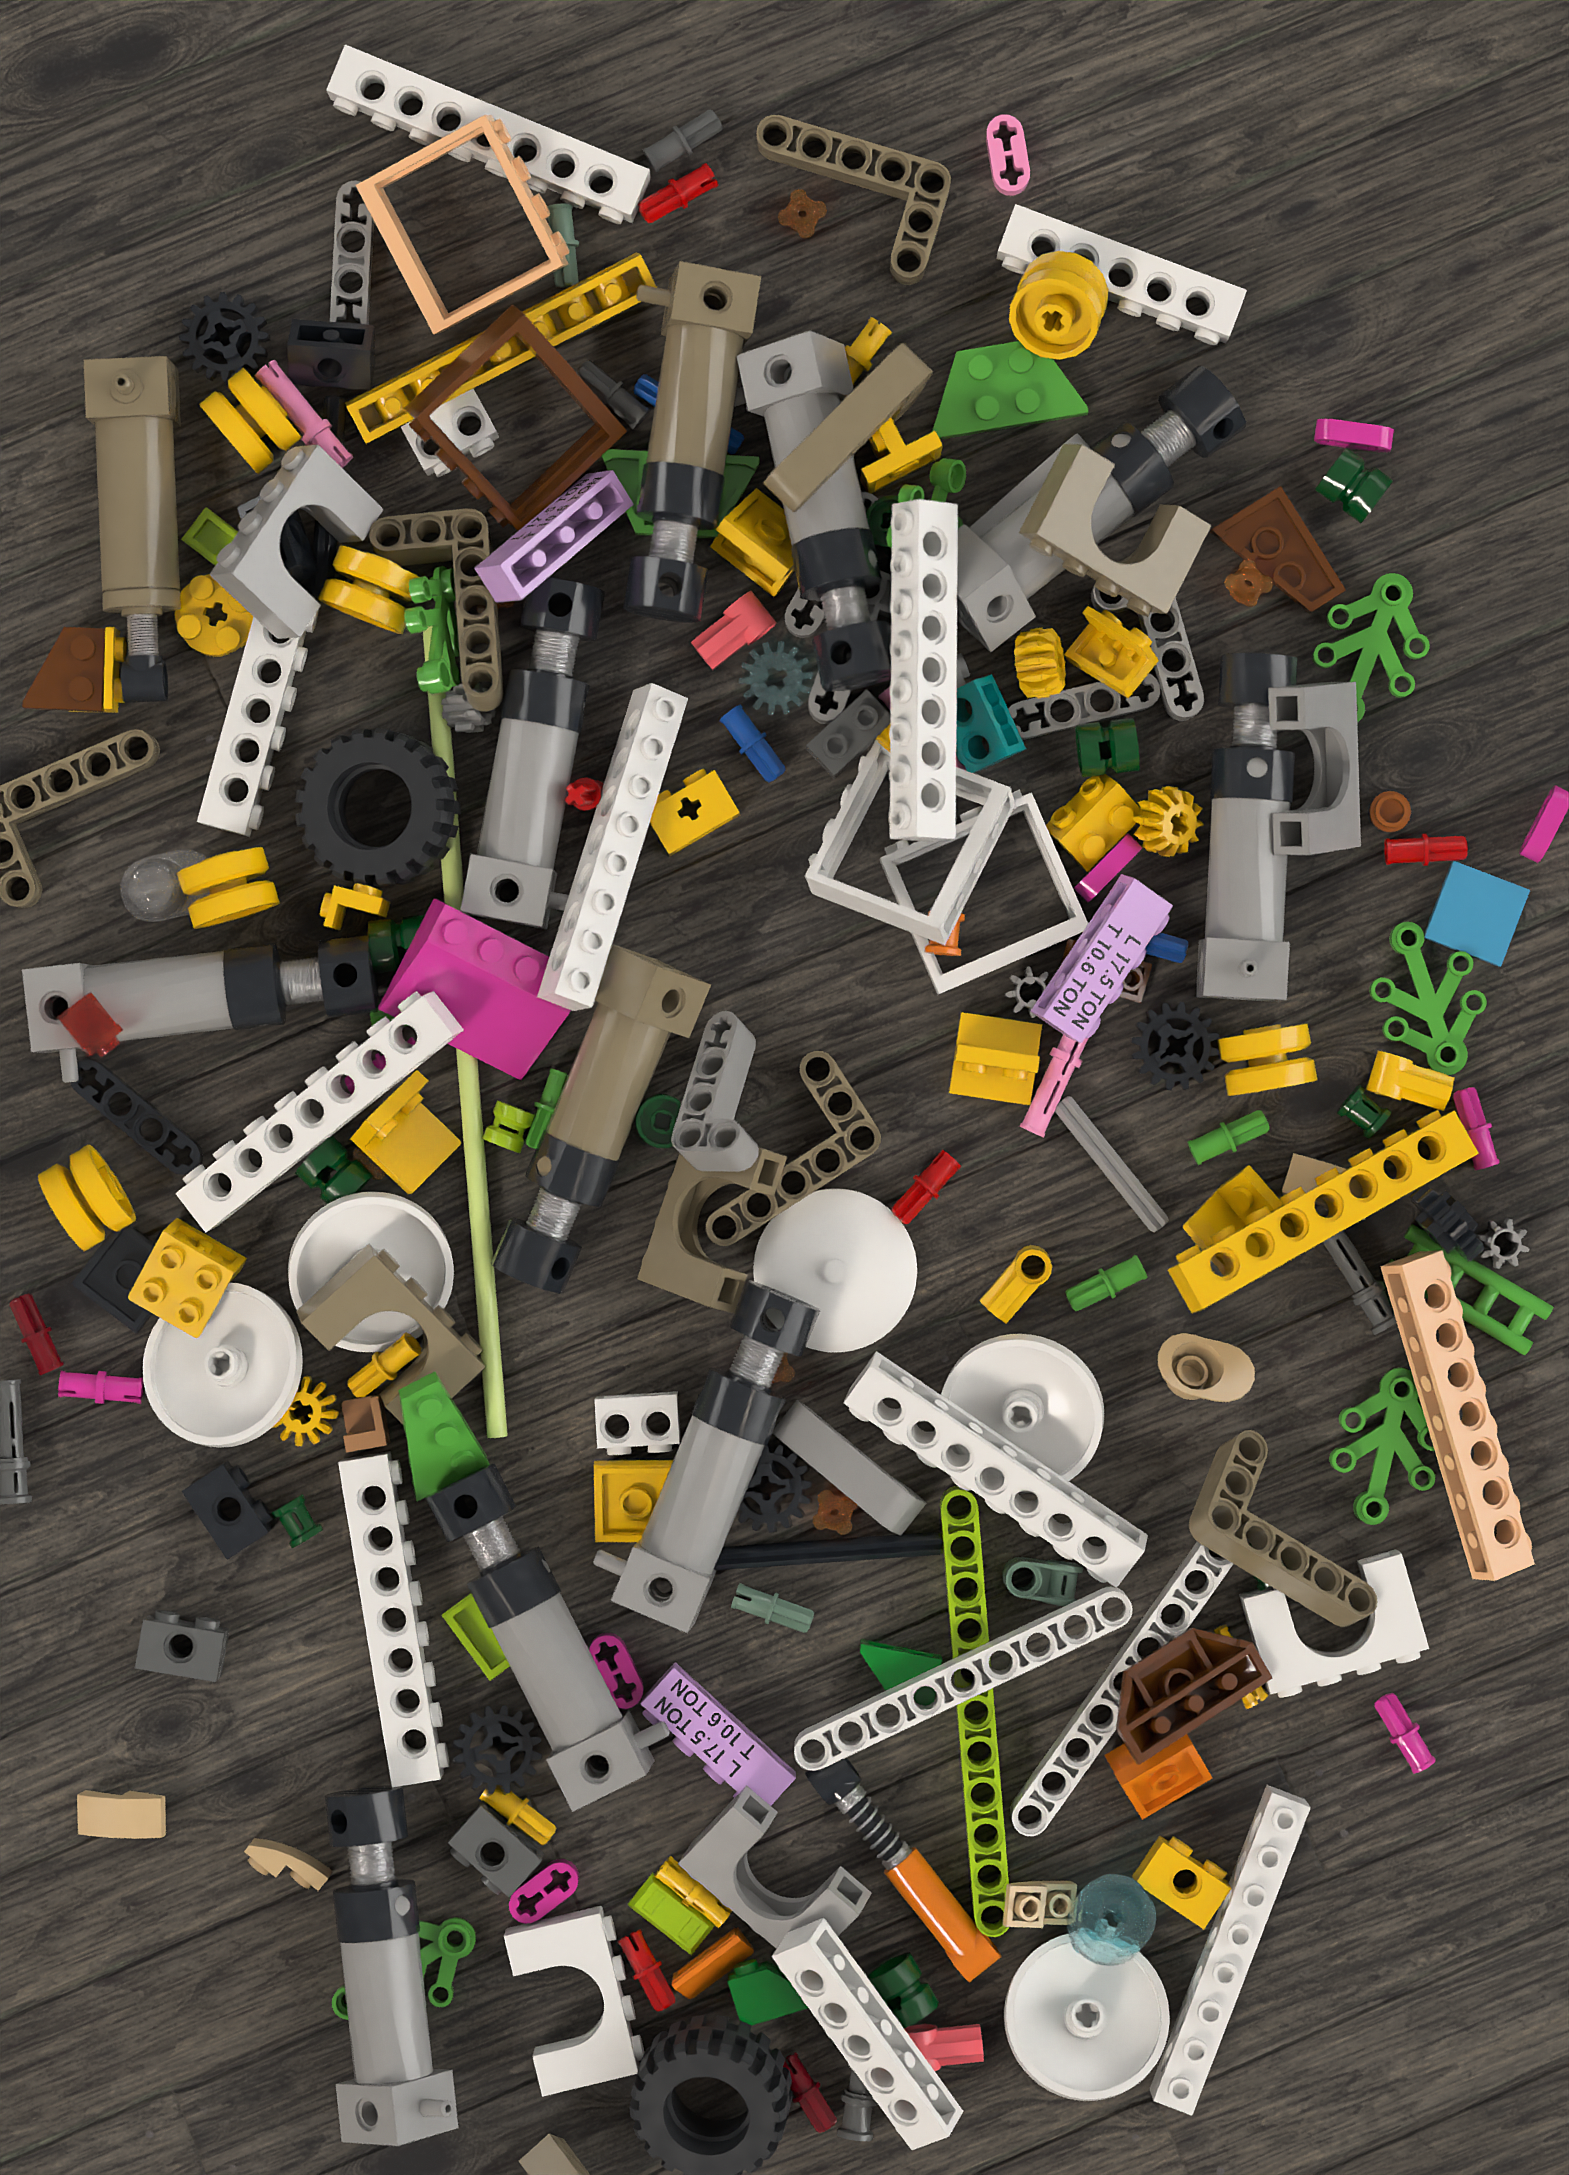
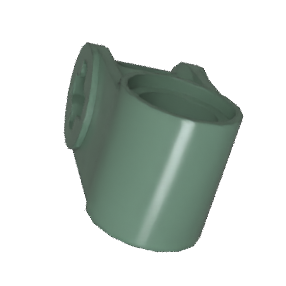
M1015 1557L1004 1565L1002 1580L1014 1596L1038 1600L1057 1606H1066L1077 1601L1075 1599L1078 1574L1083 1572L1084 1566L1059 1560L1046 1561L1027 1557ZM1021 1567L1031 1569L1032 1580L1027 1586L1016 1587L1012 1584V1575L1016 1569Z

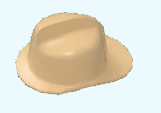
M1181 1333L1167 1339L1158 1352V1367L1162 1377L1171 1391L1183 1399L1196 1400L1203 1398L1216 1402H1231L1242 1398L1248 1393L1255 1380L1254 1366L1250 1358L1240 1348L1228 1343L1193 1334Z

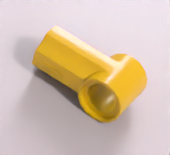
M1378 1051L1366 1090L1401 1101L1403 1098L1444 1111L1451 1096L1454 1077L1413 1065V1061Z
M1029 1245L1023 1247L1018 1251L1012 1263L979 1301L998 1319L1007 1324L1039 1285L1047 1281L1051 1275L1052 1264L1047 1252L1039 1246ZM1031 1255L1039 1256L1044 1261L1042 1272L1035 1276L1027 1275L1021 1269L1023 1260Z

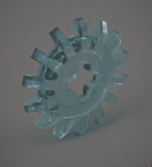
M778 641L777 651L771 652L768 642L763 643L765 654L759 656L753 649L749 654L755 660V663L750 665L743 662L741 668L750 672V676L739 678L740 684L751 685V689L743 693L745 699L753 695L759 698L753 706L756 710H759L764 702L768 703L769 715H774L775 705L781 704L784 714L790 713L787 702L792 700L800 707L803 702L797 697L798 692L810 694L811 688L802 685V681L812 679L813 672L802 673L801 670L809 661L807 657L799 662L794 659L799 651L795 646L789 654L783 652L784 642ZM772 667L778 672L785 670L788 675L783 679L785 687L780 690L775 685L767 687L765 684V680L769 678L767 670Z

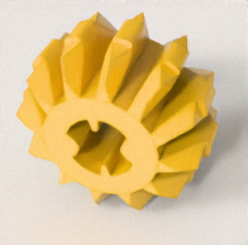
M1041 627L1030 629V631L1021 632L1015 640L1014 665L1017 671L1016 678L1019 679L1020 689L1027 698H1048L1050 695L1060 694L1065 686L1066 662L1063 655L1064 649L1061 646V638L1053 628L1043 629Z
M1172 786L1162 787L1161 790H1148V801L1137 802L1142 810L1141 814L1132 818L1136 823L1140 824L1134 835L1138 839L1143 840L1142 847L1165 857L1174 856L1175 853L1182 854L1188 852V842L1199 841L1195 834L1196 828L1204 825L1196 818L1202 808L1198 804L1193 803L1194 796L1187 791L1178 790V788Z
M310 1376L303 1377L301 1390L298 1386L290 1407L272 1427H278L284 1423L286 1428L280 1435L283 1441L288 1439L292 1432H296V1446L304 1444L306 1432L313 1444L320 1442L317 1428L326 1434H330L333 1430L332 1426L324 1418L336 1419L339 1415V1412L336 1410L326 1409V1405L337 1400L336 1396L332 1394L324 1399L320 1396L327 1386L323 1381L314 1390H311L312 1380ZM300 1400L303 1406L311 1405L313 1412L308 1414V1417L311 1418L310 1421L306 1422L303 1416H295L294 1410L299 1407V1405L295 1404L296 1401Z

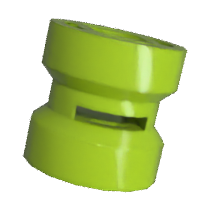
M497 1100L493 1110L495 1119L493 1124L486 1128L482 1139L521 1153L525 1143L523 1134L525 1129L531 1127L535 1115ZM499 1124L517 1130V1134L499 1127Z

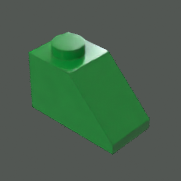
M865 1639L860 1640V1653L885 1691L942 1664L940 1654ZM922 1686L915 1691L913 1699L919 1705H930L934 1702L936 1691L930 1686Z
M757 1959L746 1960L734 1965V1971L728 1973L727 1982L739 2020L751 2026L808 2008L785 1974L781 1972L778 1966L768 1961L758 1964Z

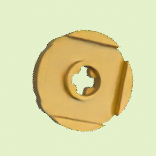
M210 574L193 578L181 591V608L175 611L178 633L189 646L208 656H225L245 646L254 616L214 580ZM216 604H222V611L228 614L226 621L219 620L216 626L209 625L210 618L206 616L207 609H213Z

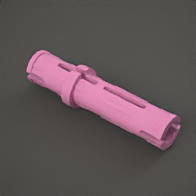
M276 360L268 363L269 368L264 365L255 374V378L267 388L287 412V416L302 433L303 438L301 440L306 446L318 444L343 468L353 456L330 430L332 427L331 423L327 419L322 420L278 366Z
M1063 1034L1058 1047L1052 1048L1049 1054L1053 1056L1026 1116L1020 1124L1021 1128L1044 1138L1045 1131L1061 1100L1074 1068H1079L1082 1060L1079 1058L1088 1038H1085L1081 1044Z

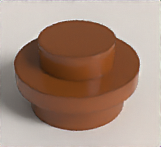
M1386 791L1373 799L1369 815L1372 823L1379 830L1395 832L1402 829L1408 823L1411 816V807L1408 800L1402 794L1395 791Z

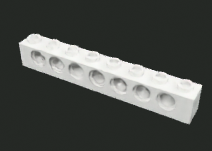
M345 45L326 90L330 99L334 101L333 106L338 110L356 116L357 111L372 116V123L389 131H394L395 126L410 132L409 138L425 146L438 141L483 115H492L495 121L500 118L510 134L511 141L507 145L514 158L517 149L523 145L533 146L537 150L533 160L524 162L531 176V179L526 181L530 189L540 193H545L547 189L562 194L560 199L563 202L572 204V206L583 209L585 204L599 209L598 215L616 224H621L622 220L633 223L639 209L638 203L643 199L651 180L650 169L348 45ZM373 83L382 84L385 87V91L380 98L369 100L364 97V91L368 85ZM418 99L422 101L421 111L412 116L402 113V106L407 100ZM455 114L461 118L460 125L453 131L442 130L439 127V123L445 115ZM477 138L448 153L464 162H470L471 157L486 163V170L507 178L492 147L481 146L477 143ZM565 160L573 163L575 169L569 177L559 178L552 172L554 166L560 161ZM606 176L613 181L611 189L602 194L594 192L590 185L596 177Z
M918 499L892 504V601L890 605L891 727L889 732L891 739L889 771L890 839L916 841L955 839L958 504Z
M653 683L633 690L602 788V797L591 823L538 992V998L572 1011L592 1008L687 704L688 698Z
M434 991L422 997L418 992L409 996L398 1005L402 1013L392 1021L384 1017L366 1031L370 1036L367 1041L360 1046L356 1042L348 1045L335 1056L339 1061L337 1065L329 1071L323 1066L305 1080V1083L308 1085L307 1089L298 1096L294 1091L287 1094L274 1105L278 1112L271 1118L266 1120L262 1115L243 1130L247 1135L246 1138L237 1145L233 1140L229 1141L213 1154L217 1160L207 1169L201 1164L182 1179L186 1186L179 1190L176 1195L205 1232L223 1223L327 1138L331 1137L464 1031ZM405 1024L412 1026L417 1033L415 1045L407 1043L402 1036V1029ZM374 1049L379 1050L385 1056L386 1066L384 1070L378 1069L372 1063L371 1054ZM342 1074L348 1075L354 1081L355 1090L353 1094H348L342 1089L340 1084ZM311 1099H315L322 1104L324 1109L322 1119L316 1118L311 1113L309 1107ZM281 1124H285L291 1129L293 1133L291 1143L285 1142L280 1137L279 1127ZM250 1148L260 1153L262 1157L260 1168L250 1162L248 1156ZM220 1173L230 1178L232 1184L230 1192L225 1191L219 1185L218 1176Z
M877 1351L850 1387L844 1404L849 1407L850 1412L855 1417L865 1422L871 1421L883 1430L884 1435L889 1440L899 1445L905 1444L917 1453L918 1458L923 1463L933 1468L939 1467L951 1476L952 1481L957 1486L967 1491L973 1490L985 1499L986 1504L991 1509L1001 1514L1007 1513L1019 1522V1525L1025 1532L1035 1537L1041 1536L1053 1545V1548L1059 1555L1069 1560L1075 1559L1085 1566L1089 1574L1096 1580L1103 1583L1109 1582L1117 1588L1144 1553L1148 1538L1146 1533ZM894 1398L900 1403L901 1408L891 1409L883 1403L882 1399ZM927 1421L935 1427V1430L925 1432L916 1423ZM961 1444L970 1453L966 1455L957 1454L950 1446ZM995 1467L1004 1476L999 1478L991 1477L984 1469ZM1023 1490L1031 1491L1038 1499L1033 1501L1025 1500L1018 1492ZM1062 1513L1067 1515L1072 1521L1062 1524L1057 1522L1053 1515ZM1095 1536L1101 1538L1106 1544L1097 1547L1091 1545L1086 1539Z
M391 1451L345 1458L339 1461L338 1465L391 1785L393 1788L441 1780L444 1774L443 1768L449 1767V1755L446 1743H439L437 1727L443 1726L439 1702L432 1703L430 1687L436 1686V1677L433 1662L425 1661L423 1646H429V1634L426 1621L419 1622L417 1606L423 1605L419 1581L412 1582L410 1565H416L413 1541L405 1540L403 1525L409 1524V1514L406 1500L399 1501L396 1485L403 1483L399 1460H392ZM378 1486L383 1489L386 1495V1501L383 1506L373 1507L367 1503L365 1499L367 1487ZM382 1526L389 1529L393 1536L392 1544L388 1547L377 1546L371 1537L373 1528ZM391 1567L397 1571L399 1584L396 1587L388 1588L380 1583L378 1572L381 1568ZM389 1608L401 1609L406 1616V1624L401 1628L389 1626L385 1620V1611ZM398 1648L408 1650L413 1657V1664L408 1668L397 1667L391 1658L392 1651ZM403 1689L414 1690L419 1696V1705L412 1709L403 1707L398 1700L399 1691ZM412 1729L421 1731L426 1737V1745L420 1749L411 1748L405 1741V1733Z
M1266 1785L1229 1881L1232 1889L1219 1907L1149 2089L1155 2102L1191 2116L1193 2115L1311 1807L1303 1798Z

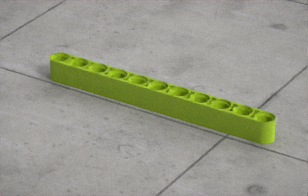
M959 1486L947 1489L940 1499L952 1659L989 1642L978 1504L971 1491L964 1490ZM961 1495L969 1499L970 1509L965 1515L954 1516L947 1510L948 1502L954 1496ZM964 1536L973 1541V1550L968 1556L957 1557L951 1552V1544L957 1537ZM964 1577L971 1578L977 1583V1590L971 1597L962 1598L954 1592L956 1582ZM968 1618L975 1619L980 1624L979 1633L970 1639L963 1638L957 1632L960 1622ZM989 1658V1662H988V1664H989L990 1667H991V1658ZM957 1669L954 1672V1686L966 1688L972 1684L974 1679L965 1678L961 1674V1669ZM993 1688L956 1705L973 1914L976 1926L981 1933L986 1936L997 1937L1009 1929V1927L1003 1926V1916L1000 1921L993 1924L987 1923L981 1918L983 1910L989 1906H998L1004 1912L1006 1887L1009 1884ZM975 1700L983 1702L987 1706V1712L981 1719L971 1720L966 1717L964 1709L968 1703ZM978 1741L984 1742L990 1747L988 1757L980 1761L971 1759L967 1754L970 1745ZM982 1782L990 1784L994 1789L991 1798L983 1802L977 1801L971 1796L973 1787ZM985 1823L991 1824L997 1829V1834L991 1841L981 1842L974 1836L978 1826ZM994 1865L1000 1870L998 1879L991 1883L981 1881L977 1876L983 1866Z

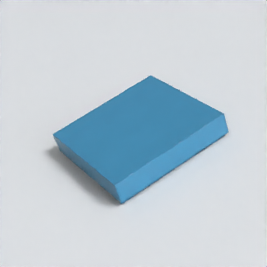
M1452 861L1424 932V938L1458 952H1466L1471 957L1501 967L1530 890L1459 862Z

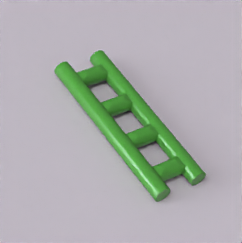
M1413 1224L1409 1226L1404 1235L1405 1239L1414 1243L1408 1256L1420 1251L1443 1250L1424 1230ZM1455 1249L1450 1254L1443 1250L1444 1257L1451 1268L1450 1278L1454 1289L1463 1273L1485 1285L1473 1306L1458 1298L1463 1309V1320L1525 1356L1533 1344V1341L1522 1336L1534 1314L1546 1320L1551 1314L1553 1306L1477 1261L1472 1260L1468 1262ZM1425 1290L1424 1297L1428 1299V1293ZM1499 1294L1520 1305L1508 1327L1487 1315Z

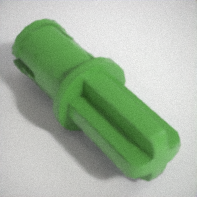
M550 1069L540 1101L534 1104L537 1111L526 1138V1145L533 1149H536L543 1130H546L567 1080V1073Z
M1257 1110L1225 1125L1224 1122L1219 1123L1220 1128L1192 1141L1189 1140L1187 1143L1197 1165H1200L1202 1162L1230 1149L1233 1153L1236 1152L1237 1146L1267 1133L1270 1128L1263 1112Z
M1135 1254L1132 1258L1105 1271L1102 1268L1098 1269L1099 1274L1067 1289L1066 1297L1074 1311H1079L1108 1296L1112 1299L1115 1298L1116 1292L1142 1279H1147V1275Z

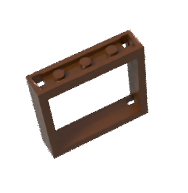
M513 305L404 408L413 418L408 424L410 428L425 443L431 438L439 446L440 449L435 455L451 472L458 467L466 476L461 482L464 487L477 500L484 496L492 504L487 511L503 528L509 523L517 531L554 502L627 432L623 425L528 317ZM516 334L595 424L509 505L429 416Z

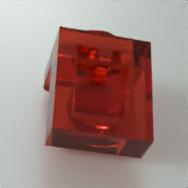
M91 992L57 1017L58 1021L87 1057L97 1052L102 1058L121 1043L116 1036L123 1031L122 1027L114 1022Z

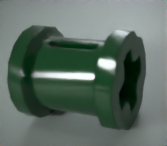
M1359 1085L1341 1104L1337 1114L1341 1117L1346 1115L1364 1130L1363 1136L1369 1139L1385 1123L1392 1111L1387 1107L1384 1109L1380 1108L1364 1094L1365 1089Z
M303 1494L271 1513L274 1519L279 1518L291 1538L289 1542L291 1548L300 1545L324 1530L321 1524H315L304 1505L306 1499ZM292 1513L295 1514L301 1526L303 1527L302 1530L299 1528L298 1524L293 1518Z

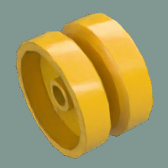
M1055 251L1042 254L1029 263L1023 273L1010 304L1009 322L1014 336L1027 350L1040 357L1060 360L1080 354L1090 346L1095 338L1107 307L1108 287L1104 275L1092 261L1077 253Z
M242 368L228 380V388L241 403L239 406L234 408L222 393L216 391L199 405L254 471L260 474L274 462L272 452L261 440L264 435L267 434L279 449L285 451L302 437L287 420V412L264 385L260 387L250 374Z
M340 546L332 565L338 573L353 580V584L339 579H328L325 581L319 600L357 619L394 633L403 634L406 627V608L389 600V598L392 596L404 601H413L409 592V580L418 578V576L378 555Z
M263 847L216 855L177 872L184 894L193 896L210 892V895L192 902L188 907L194 929L236 920L280 904L273 882L264 880L247 884V881L265 874L269 869Z
M1281 1024L1244 1030V1035L1218 1039L1221 1060L1226 1062L1248 1060L1249 1067L1230 1070L1224 1076L1228 1096L1317 1081L1313 1059L1303 1057L1287 1060L1286 1054L1287 1052L1306 1049L1311 1044L1308 1024L1281 1028Z
M86 1145L70 1155V1169L72 1173L66 1167L55 1164L38 1175L41 1189L50 1207L68 1235L83 1251H87L105 1240L103 1223L109 1229L118 1232L136 1221L135 1212L120 1182L102 1156L91 1145Z

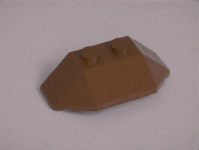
M1190 1628L1123 1671L1116 1730L1135 1763L1140 1765L1273 1677L1252 1642Z

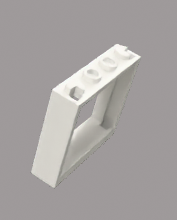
M875 740L866 757L862 756L860 759L859 773L853 785L848 784L841 797V809L836 818L828 821L823 832L824 842L819 852L812 854L809 858L810 867L805 874L811 893L945 945L1015 806L1011 787L956 767V795L984 806L929 915L921 914L833 879L888 769L890 770V752Z
M1019 789L1012 793L1015 806L1009 817L1023 811L1069 920L945 974L942 973L935 954L925 953V946L929 945V940L911 932L937 994H941L1082 933L1088 925L1032 792L1022 796ZM982 806L959 815L962 823L955 825V839L918 841L909 845L908 840H900L884 848L887 855L880 858V863L899 905L916 911L897 869V865L969 835L983 808Z

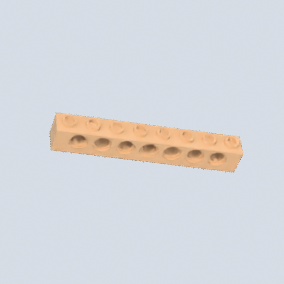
M1443 1250L1420 1251L1380 1266L1472 1579L1496 1581L1534 1565L1531 1553L1532 1543L1523 1526L1520 1516V1502L1513 1492L1508 1475L1509 1465L1500 1448L1497 1437V1424L1490 1414L1485 1397V1383L1478 1373L1474 1359V1346L1465 1329L1462 1318V1305L1455 1295L1450 1278L1451 1268L1444 1257ZM1425 1290H1427L1428 1293L1427 1303L1424 1298ZM1437 1329L1439 1330V1334H1440V1338H1439V1341H1438V1342H1437V1339H1436V1331H1437ZM1449 1368H1450V1371H1451V1379H1450V1382H1449V1380H1448V1370H1449ZM1460 1408H1462V1412H1463V1416H1462V1419H1461V1420H1460V1417H1459ZM1472 1446H1473V1449H1474V1457H1473V1459L1471 1458V1449H1472ZM1483 1487H1485L1486 1491L1484 1498L1482 1495ZM1495 1525L1497 1527L1496 1537L1494 1536Z

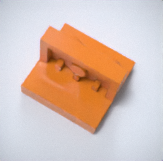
M1187 1734L1140 1765L1135 1763L1125 1744L1104 1755L1142 1820L1212 1779L1211 1774Z

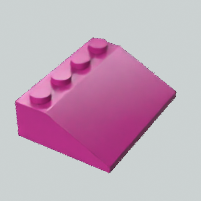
M435 898L378 1007L379 1010L397 1017L402 1013L398 1005L409 996L418 992L422 997L434 991L464 1029L447 1044L519 1080L523 1079L571 1011L537 997L549 961L548 956Z

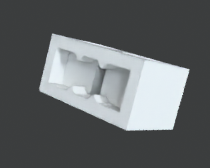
M474 389L440 405L429 416L465 456L471 453L473 457H477L488 452L495 446L493 441L499 438ZM473 416L480 419L481 428L476 434L466 436L459 431L460 423L466 417ZM409 423L401 426L427 476L435 473L437 477L451 472L436 455H428L424 452L423 446L425 442L410 428Z
M678 1391L596 1396L594 1399L597 1449L607 1448V1455L632 1453V1446H648L649 1453L672 1451V1444H680ZM662 1412L668 1416L670 1428L661 1434L654 1433L647 1426V1417L651 1413ZM620 1414L628 1420L629 1431L626 1434L614 1436L607 1430L606 1421L611 1415Z

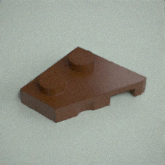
M63 627L26 694L22 708L104 712L105 628Z

